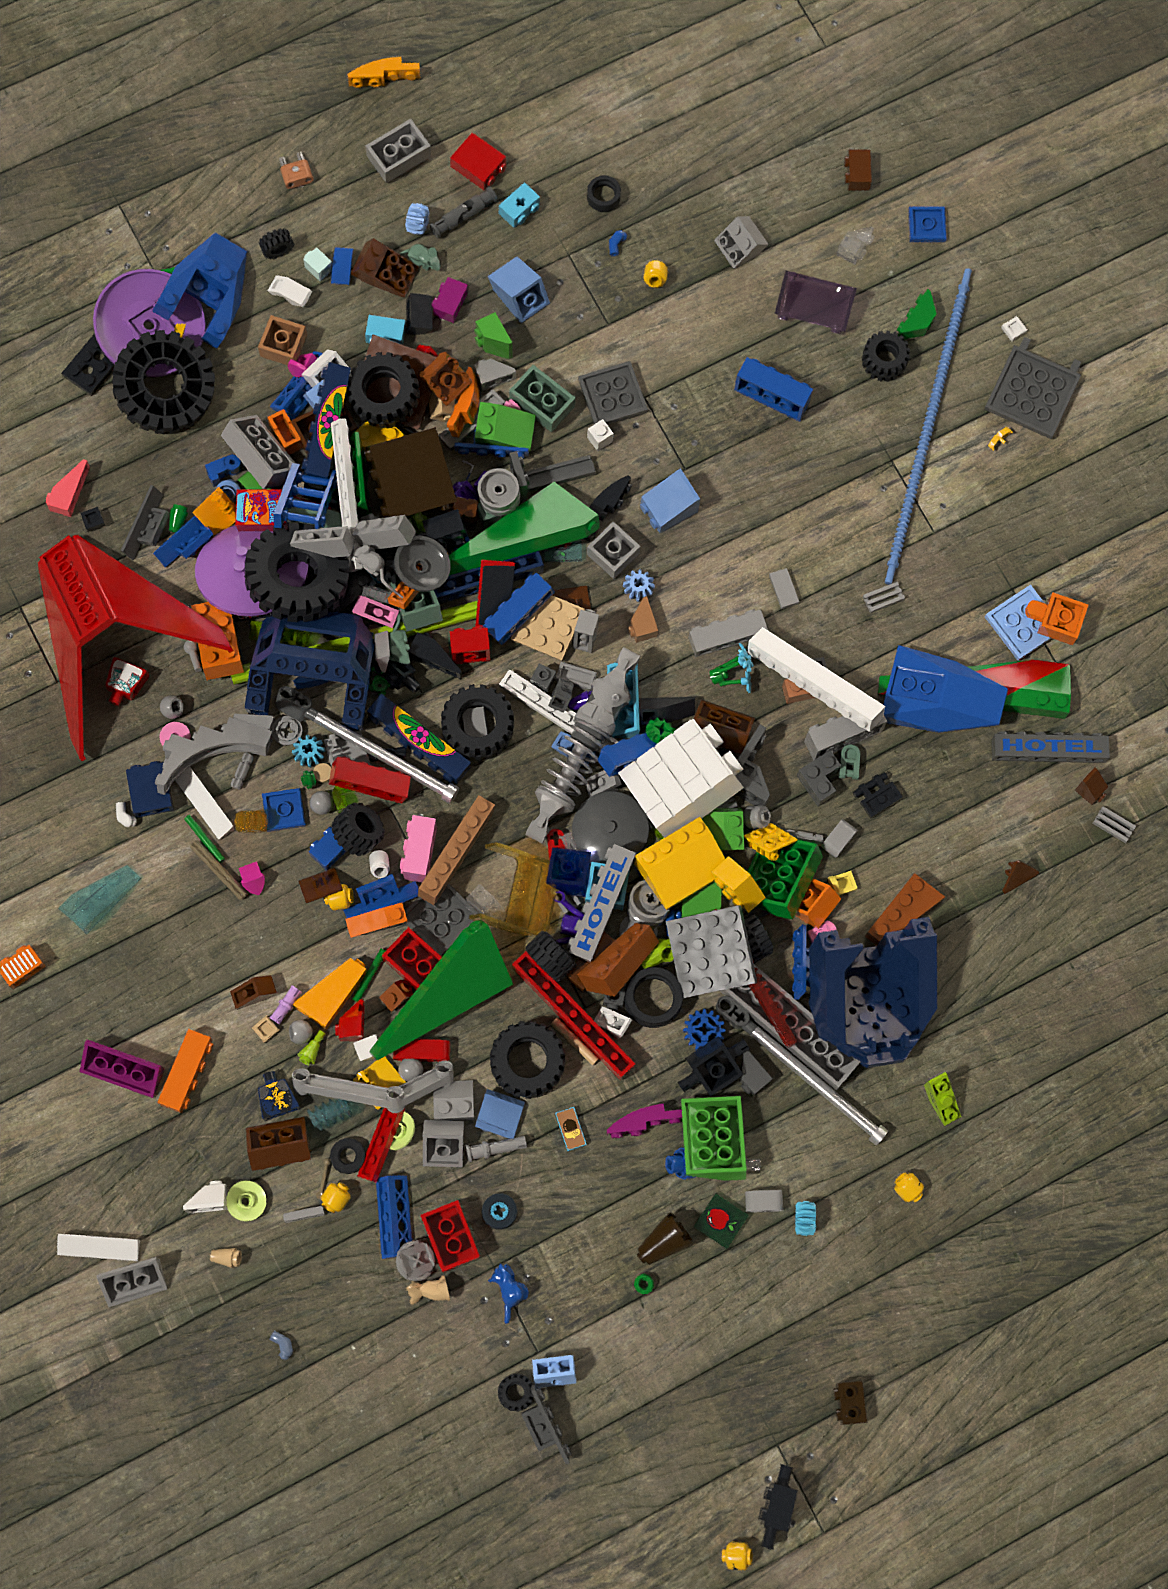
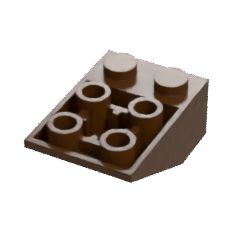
M372 238L364 244L351 274L366 284L404 298L419 266Z

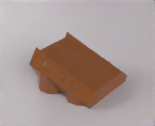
M447 352L440 353L424 371L420 372V378L445 406H448L472 382L469 375L459 367V362L455 358L450 357Z

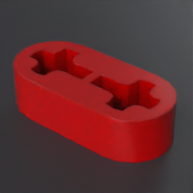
M552 829L547 835L549 861L554 866H561L566 861L565 837L561 830ZM553 834L561 837V839H558V845L556 846L554 840L550 839L553 837ZM558 849L559 855L563 856L560 858V861H556L555 858H552L553 856H555V850Z

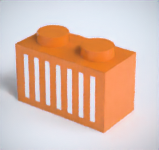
M24 945L16 950L15 955L0 961V974L12 989H15L46 966L30 945Z

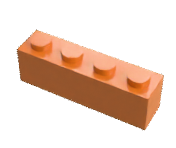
M188 1029L157 1101L159 1105L182 1113L184 1109L187 1110L191 1100L189 1095L191 1091H195L198 1084L197 1076L205 1068V1057L207 1054L210 1055L214 1046L211 1037Z

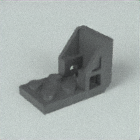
M761 724L737 760L744 770L738 773L736 777L744 788L735 795L753 806H766L770 797L760 767L752 763L757 753L756 749L760 750L767 737L765 735L766 727Z

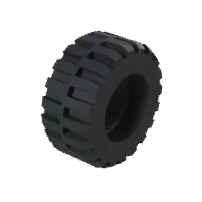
M377 352L376 356L371 357V354L367 355L364 361L360 359L357 362L358 367H353L350 371L351 376H349L348 387L346 388L348 399L356 415H359L362 421H368L371 426L375 427L376 424H379L380 428H386L387 424L394 427L398 421L401 423L405 422V417L407 415L411 417L414 413L413 408H417V399L420 398L419 383L411 365L407 361H403V358L399 355L393 357V354L386 352V355ZM381 377L394 378L399 381L401 386L398 395L387 403L372 402L366 395L370 384Z
M475 684L469 685V689L466 690L464 687L458 689L459 693H453L450 696V700L445 702L444 711L441 714L442 732L447 744L469 760L471 757H475V761H481V757L490 759L493 754H500L502 748L508 746L509 739H512L514 714L509 700H505V695L501 692L498 694L495 688L490 687V689H487L486 685L480 684V687H475ZM485 707L486 710L495 716L496 725L494 730L483 737H472L465 734L460 727V718L465 710Z
M520 1021L516 1025L511 1024L505 1031L502 1030L498 1038L493 1042L490 1052L491 1071L497 1084L508 1094L511 1093L517 1098L525 1097V1099L541 1097L544 1093H549L555 1085L557 1086L563 1075L565 1050L563 1049L562 1041L552 1029L549 1030L542 1023L540 1025L536 1024V1021H530V1023ZM523 1042L538 1044L546 1054L544 1070L532 1078L518 1076L513 1072L509 1064L511 1051L516 1045Z

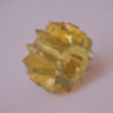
M253 810L240 811L236 813L234 825L238 832L262 833L267 830L268 819L264 812Z

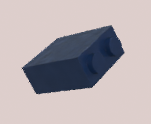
M154 761L147 766L134 765L126 770L133 814L136 818L174 811L170 787L166 794L163 795L157 792V785L155 784L157 775L163 771L164 762Z

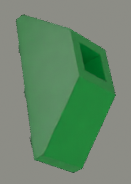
M929 289L926 290L924 295L922 293L919 295L915 302L917 303L916 307L910 308L906 315L907 320L905 322L902 321L898 326V337L902 335L904 339L925 336L933 324L937 313Z

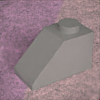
M483 359L474 364V373L482 391L516 380L515 368L493 359Z

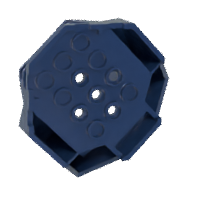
M930 918L911 919L904 930L886 932L877 946L863 948V944L851 945L849 938L840 939L837 930L819 932L809 947L811 997L809 1005L819 1038L837 1046L836 1049L849 1057H854L866 1068L903 1063L937 1010V934L934 933ZM862 989H866L868 994H864ZM885 1004H890L892 1008L887 1009ZM867 1007H872L873 1012L868 1011ZM849 1009H853L855 1014H850ZM873 1024L878 1025L879 1029H874Z

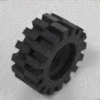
M280 228L276 231L275 229L259 239V246L265 258L272 259L274 257L276 259L278 256L282 257L283 254H288V251L293 250L294 242L288 230Z
M521 1374L506 1376L498 1387L500 1403L510 1411L526 1409L534 1398L531 1392L532 1382ZM514 1384H518L524 1389V1396L518 1401H514L508 1396V1390Z

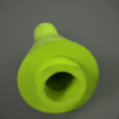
M319 1030L314 1039L298 1053L300 1062L308 1066L315 1064L320 1043L325 1036L323 1031Z

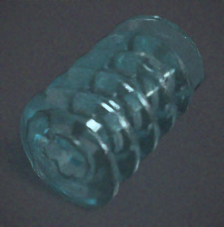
M330 1098L329 1106L324 1102L321 1103L322 1109L315 1105L314 1113L307 1109L314 1128L317 1127L320 1131L323 1130V1123L330 1127V1120L337 1124V1117L345 1120V1113L352 1117L347 1101L342 1099H336V1102H334Z

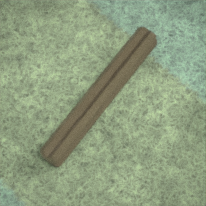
M198 840L190 845V848L239 900H243L248 895L247 891Z

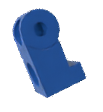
M228 455L205 465L213 487L220 483V479L229 475L239 474L242 468L240 459L236 455Z

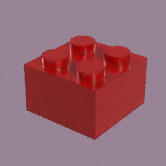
M476 626L469 630L456 628L453 631H449L452 660L455 664L490 661L488 628Z

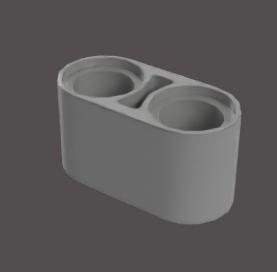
M842 818L821 847L837 858L858 830Z
M746 1191V1212L784 1211L783 1191Z

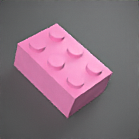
M413 815L412 821L408 820L406 832H408L407 836L409 838L404 841L403 851L405 858H401L400 862L401 874H403L404 880L422 883L429 873L437 831L435 818Z

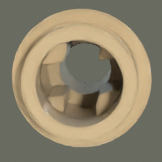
M237 1248L213 1249L210 1255L211 1262L230 1268L239 1267L242 1259V1253Z

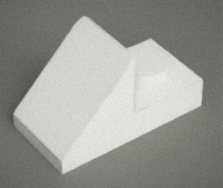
M602 1006L594 1021L601 1029L610 1032L619 1039L625 1033L632 1019Z

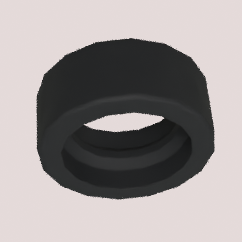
M601 175L590 181L587 187V200L594 210L608 212L618 206L621 197V187L615 178ZM608 186L614 190V197L610 201H599L594 197L593 191L597 187Z

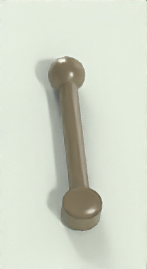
M325 1158L323 1161L325 1166L320 1190L316 1194V1197L320 1200L324 1190L328 1166L331 1164L330 1158Z

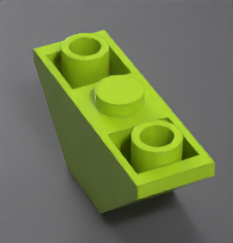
M946 1072L931 1079L924 1085L928 1099L944 1126L961 1117Z

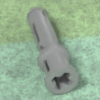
M525 1136L491 1143L482 1141L481 1144L469 1146V1144L465 1145L468 1162L483 1157L488 1159L490 1155L527 1148Z

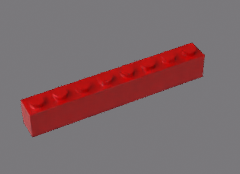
M527 951L512 964V969L620 1081L635 1067V1063L531 958Z

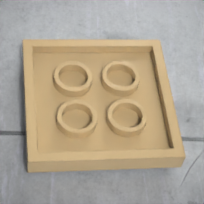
M551 596L512 635L511 640L563 662L574 638V630L580 610L585 611V609Z

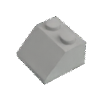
M473 1080L454 1081L451 1086L440 1087L433 1091L434 1120H474Z
M424 1120L423 1166L463 1167L464 1121Z

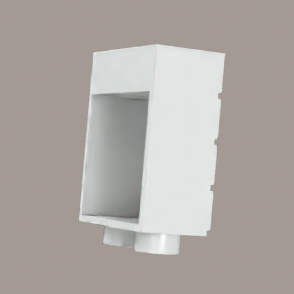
M694 719L689 720L675 730L673 734L671 733L656 744L654 748L652 747L637 758L636 761H633L618 772L655 828L664 838L696 818L701 817L702 819L744 788L736 777L744 769L731 751L723 756L719 754L716 748L724 743V741L711 724L701 729Z

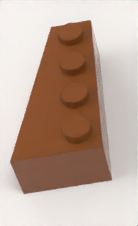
M914 873L870 928L865 937L877 946L886 932L904 930L911 919H918L924 916L932 908L940 904L945 896Z
M635 923L577 975L587 991L615 997L656 947L659 940L650 925Z

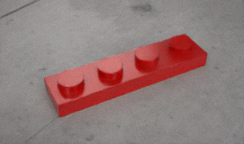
M387 1108L383 1109L366 1152L365 1161L357 1175L358 1177L371 1182H377L405 1108L398 1113H392Z

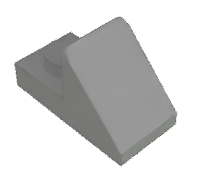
M605 770L586 779L589 798L601 792L618 791L617 786L621 785L619 774L609 777Z

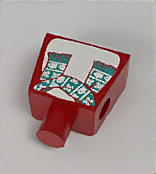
M114 657L105 685L107 690L112 692L109 702L119 706L123 697L133 700L149 678L147 670Z

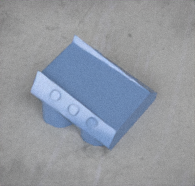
M487 1089L475 1127L485 1132L498 1134L501 1137L514 1138L525 1102Z

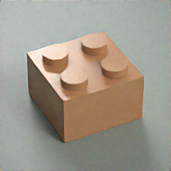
M271 315L258 346L260 357L288 365L290 359L297 361L307 338L306 327Z

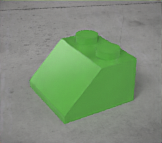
M494 312L476 321L474 332L478 347H482L484 352L506 359L513 358L512 341L497 314Z

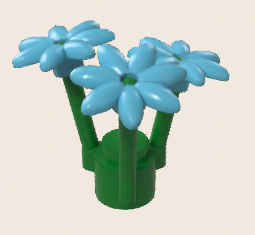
M739 643L741 647L738 650L739 656L721 666L715 667L709 673L714 685L718 683L720 687L730 684L746 685V690L750 693L752 685L750 672L751 667L754 665L751 655H748L745 647ZM739 665L743 666L744 669L747 667L745 678L726 681L728 670Z

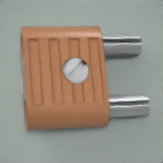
M299 152L297 153L298 161L287 164L285 157H283V161L282 158L279 159L282 166L280 171L285 186L288 189L303 187V185L311 183L314 179L308 161L304 159L302 152H300V155Z

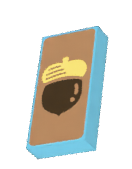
M572 1107L555 1113L567 1151L586 1146L575 1108Z

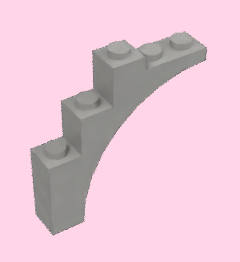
M229 717L227 723H223L220 732L200 726L198 732H194L192 740L171 734L169 740H165L163 745L165 760L162 767L163 771L157 775L155 780L157 792L165 795L171 784L183 771L207 757L231 752L254 753L266 756L273 741V731Z

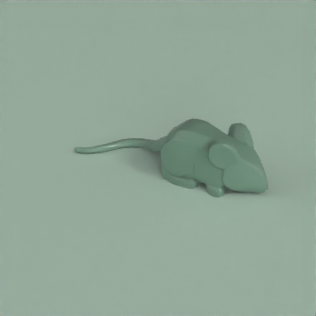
M415 244L411 248L398 253L401 256L408 253L409 261L417 266H423L422 268L428 271L429 267L433 270H440V262L435 248L431 247L428 249L424 245Z
M399 612L397 623L393 631L388 635L391 653L389 660L410 664L407 650H410L409 644H406L405 630H398L401 621Z

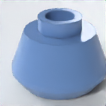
M232 479L220 482L216 489L220 487L230 500L236 503L237 490H240L239 484Z

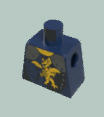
M274 1071L263 1074L266 1085L258 1087L261 1114L264 1121L300 1109L285 1078L277 1081Z

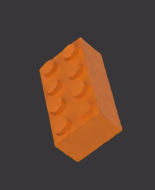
M209 602L191 605L192 610L222 629L234 650L229 653L224 649L198 643L206 680L244 673L233 614L219 610Z

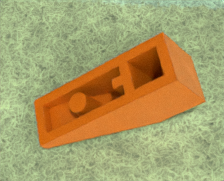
M401 902L345 920L350 938L406 923L407 917Z

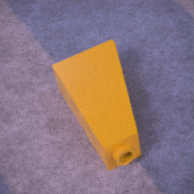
M349 958L296 1000L293 1004L294 1008L327 1030L365 977L367 969L364 967L366 965L359 959L354 961Z

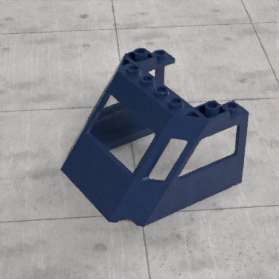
M328 611V615L320 619L314 614L313 621L303 622L302 616L297 617V622H288V615L283 614L281 620L272 616L265 618L262 621L249 670L244 708L248 714L268 715L274 673L347 683L342 723L348 729L363 731L375 648V635L365 626L360 615ZM288 628L349 637L348 652L343 653L281 644L283 629Z

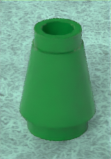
M173 504V508H170L169 531L176 533L183 527L189 514L187 507Z

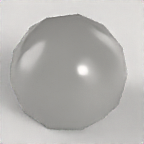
M174 695L164 697L159 706L162 715L169 719L179 717L184 709L183 701Z
M318 791L310 798V808L316 814H327L333 808V797L328 792Z
M296 1020L290 1024L289 1036L292 1042L302 1045L311 1039L313 1031L312 1026L308 1022Z
M404 1059L399 1064L398 1073L403 1080L410 1081L422 1075L423 1065L417 1059Z

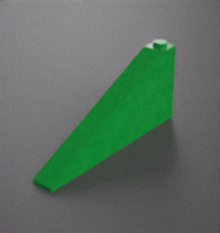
M553 482L518 506L513 512L504 516L449 555V575L481 567V560L503 561L586 538L600 528L599 516L556 482Z
M477 920L470 923L460 933L369 1050L376 1060L385 1057L513 985L488 924L482 920Z

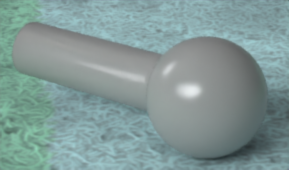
M187 640L184 643V651L190 654L195 672H200L202 667L197 654L199 649L198 643Z

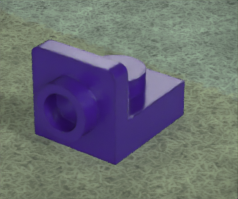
M467 480L457 481L453 485L456 498L462 497L466 498V500H479L478 491Z

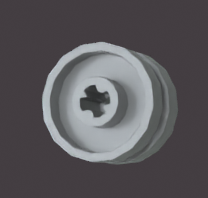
M496 468L486 472L479 480V499L481 506L486 512L494 516H504L516 509L520 501V489L517 478L513 473L506 469Z
M645 880L640 881L633 887L627 903L629 919L634 924L650 925L652 929L660 927L666 921L670 908L666 910Z

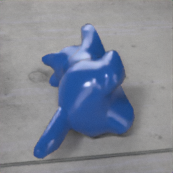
M500 1264L488 1281L495 1282L500 1286L502 1299L505 1303L504 1323L508 1324L511 1318V1308L528 1298V1288L523 1283L515 1281L514 1272L508 1264L504 1266Z

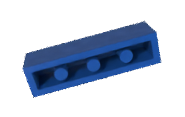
M536 572L534 575L528 576L525 584L521 588L514 590L511 594L512 597L507 602L504 601L498 607V611L485 620L483 627L488 628V632L503 645L555 591Z
M662 728L659 729L660 735L663 733ZM646 733L636 734L630 739H622L616 744L604 746L601 749L598 762L608 776L611 777L617 775L618 772L633 761H636L637 758L652 747L654 748L656 743L651 741Z

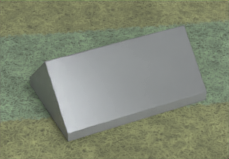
M157 1257L97 1275V1280L108 1307L167 1290L162 1265Z

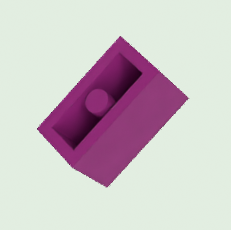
M447 277L445 283H441L439 288L440 294L438 298H434L432 308L434 316L454 323L467 297L468 285Z

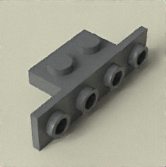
M150 485L121 549V552L131 560H134L141 544L156 546L170 515L167 510L158 509L163 494L153 485Z
M533 1384L531 1385V1392L537 1405L521 1413L538 1451L556 1444L565 1464L570 1463L569 1456L572 1455L567 1443L563 1444L560 1438L563 1437L560 1427L558 1425L555 1426L552 1421L554 1415L551 1408H546L543 1402L545 1396L542 1389H537L536 1385Z

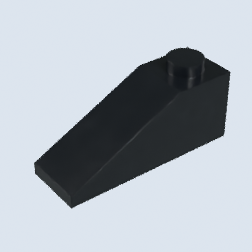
M417 632L410 650H408L409 658L461 679V670L436 640L428 633L421 634Z

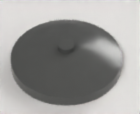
M615 791L601 792L588 798L578 808L573 819L572 836L578 851L590 863L606 864L608 860L605 858L606 852L609 847L613 848L614 844L633 851L636 855L642 852L649 837V823L646 813L640 804L629 795Z

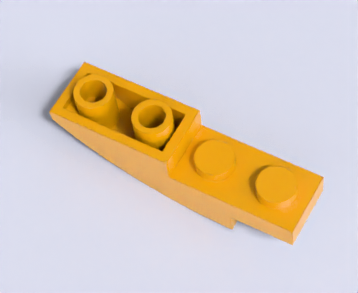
M401 57L380 59L362 65L348 73L349 86L356 88L362 86L379 87L385 86V79L392 81L397 79H420L419 63H402Z

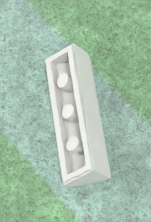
M191 767L187 768L175 779L218 840H221L235 830L232 823Z
M58 1234L57 1255L138 1261L140 1240Z

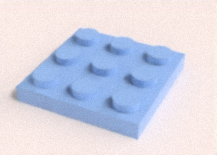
M1031 585L985 615L986 620L1018 661L1052 639L1038 634L1040 622L1028 618L1025 614V609L1030 601L1037 600L1044 603Z

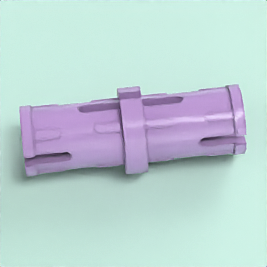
M291 985L285 997L279 1000L278 1003L280 1004L272 1016H270V1019L280 1025L289 1010L292 1011L294 1002L302 992Z

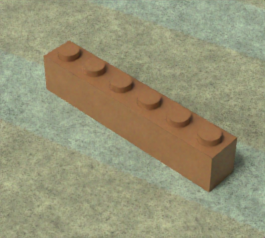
M478 795L418 888V896L432 905L436 904L492 817L495 804Z

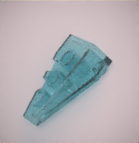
M126 865L73 893L58 909L87 935L141 878Z

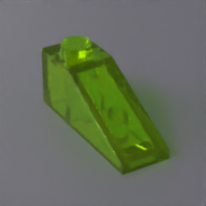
M251 621L249 640H258L262 622ZM284 628L280 643L308 647L310 632Z

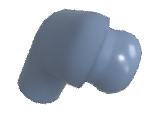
M274 1331L270 1340L279 1344L280 1358L288 1360L293 1353L291 1340Z

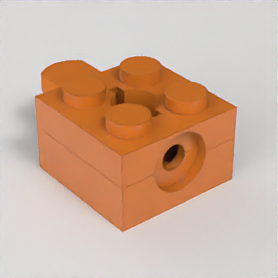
M1052 592L1047 604L1037 600L1030 601L1025 609V614L1028 618L1040 622L1038 634L1073 645L1078 639L1088 604Z

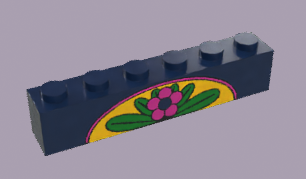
M328 362L326 367L323 366L321 378H323V383L318 386L317 396H320L319 402L315 403L313 414L316 415L315 421H311L309 432L312 433L311 440H307L305 451H308L307 458L303 459L301 469H304V475L328 478L334 450L331 423L341 417L350 367Z
M383 694L367 710L368 720L376 726L379 724L384 728L383 731L388 736L396 737L402 747L406 749L409 747L413 750L415 757L420 760H426L428 762L427 765L434 771L439 770L443 774V778L449 783L453 781L455 784H458L471 768L469 760Z

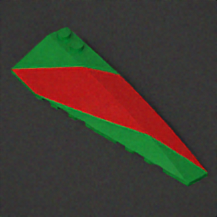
M1024 660L968 666V668L1008 688L1003 711L1065 719L1070 713V664ZM891 675L879 677L877 695H886Z

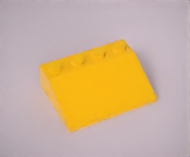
M698 817L635 855L634 865L664 908L668 910L712 883L716 879L712 871L725 860V857L711 831L701 817Z

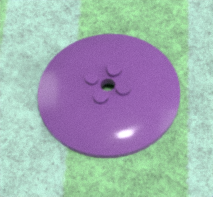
M155 269L129 271L112 280L98 297L93 315L96 340L103 353L114 364L121 350L125 349L127 343L133 338L137 340L141 334L149 332L150 335L155 334V330H165V334H171V331H175L174 327L176 324H186L183 339L187 336L194 340L196 347L201 346L203 342L201 338L205 332V317L200 301L184 292L169 320H166L152 312V309L171 274ZM145 322H152L154 328L147 330L144 327ZM158 364L154 368H149L145 374H147L146 377H161L178 370L170 365L167 366V364Z
M232 526L213 536L200 551L195 565L197 586L203 597L217 609L239 616L267 614L259 608V601L254 603L250 598V590L247 591L244 577L247 551L251 550V543L255 538L260 540V534L264 531H238L236 526ZM290 561L283 564L277 570V573L285 584L301 587L306 583L309 565L301 561Z

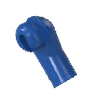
M671 909L666 921L681 918V910Z

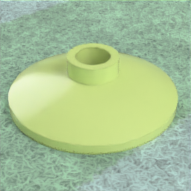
M406 1112L403 1113L389 1148L390 1150L404 1148L413 1138L415 1123L412 1116Z
M238 1182L230 1188L227 1194V1209L234 1218L240 1221L254 1220L263 1213L266 1207L265 1192L255 1182ZM243 1198L248 1199V1205L242 1204Z

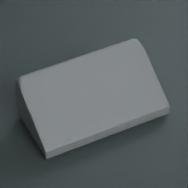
M388 631L377 633L374 636L376 661L382 672H386L390 657Z
M485 707L470 708L464 711L462 717L465 734L472 737H483L489 734Z

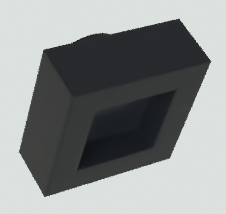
M98 507L80 513L87 532L105 526Z

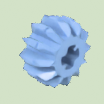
M412 203L405 219L407 232L416 235H423L425 233L429 220V208L419 203Z
M639 569L638 574H636L632 570L631 576H625L626 581L623 582V587L626 589L624 593L630 594V600L636 597V601L639 602L640 597L643 599L647 595L652 596L655 584L652 583L654 578L648 577V571L642 574V570Z

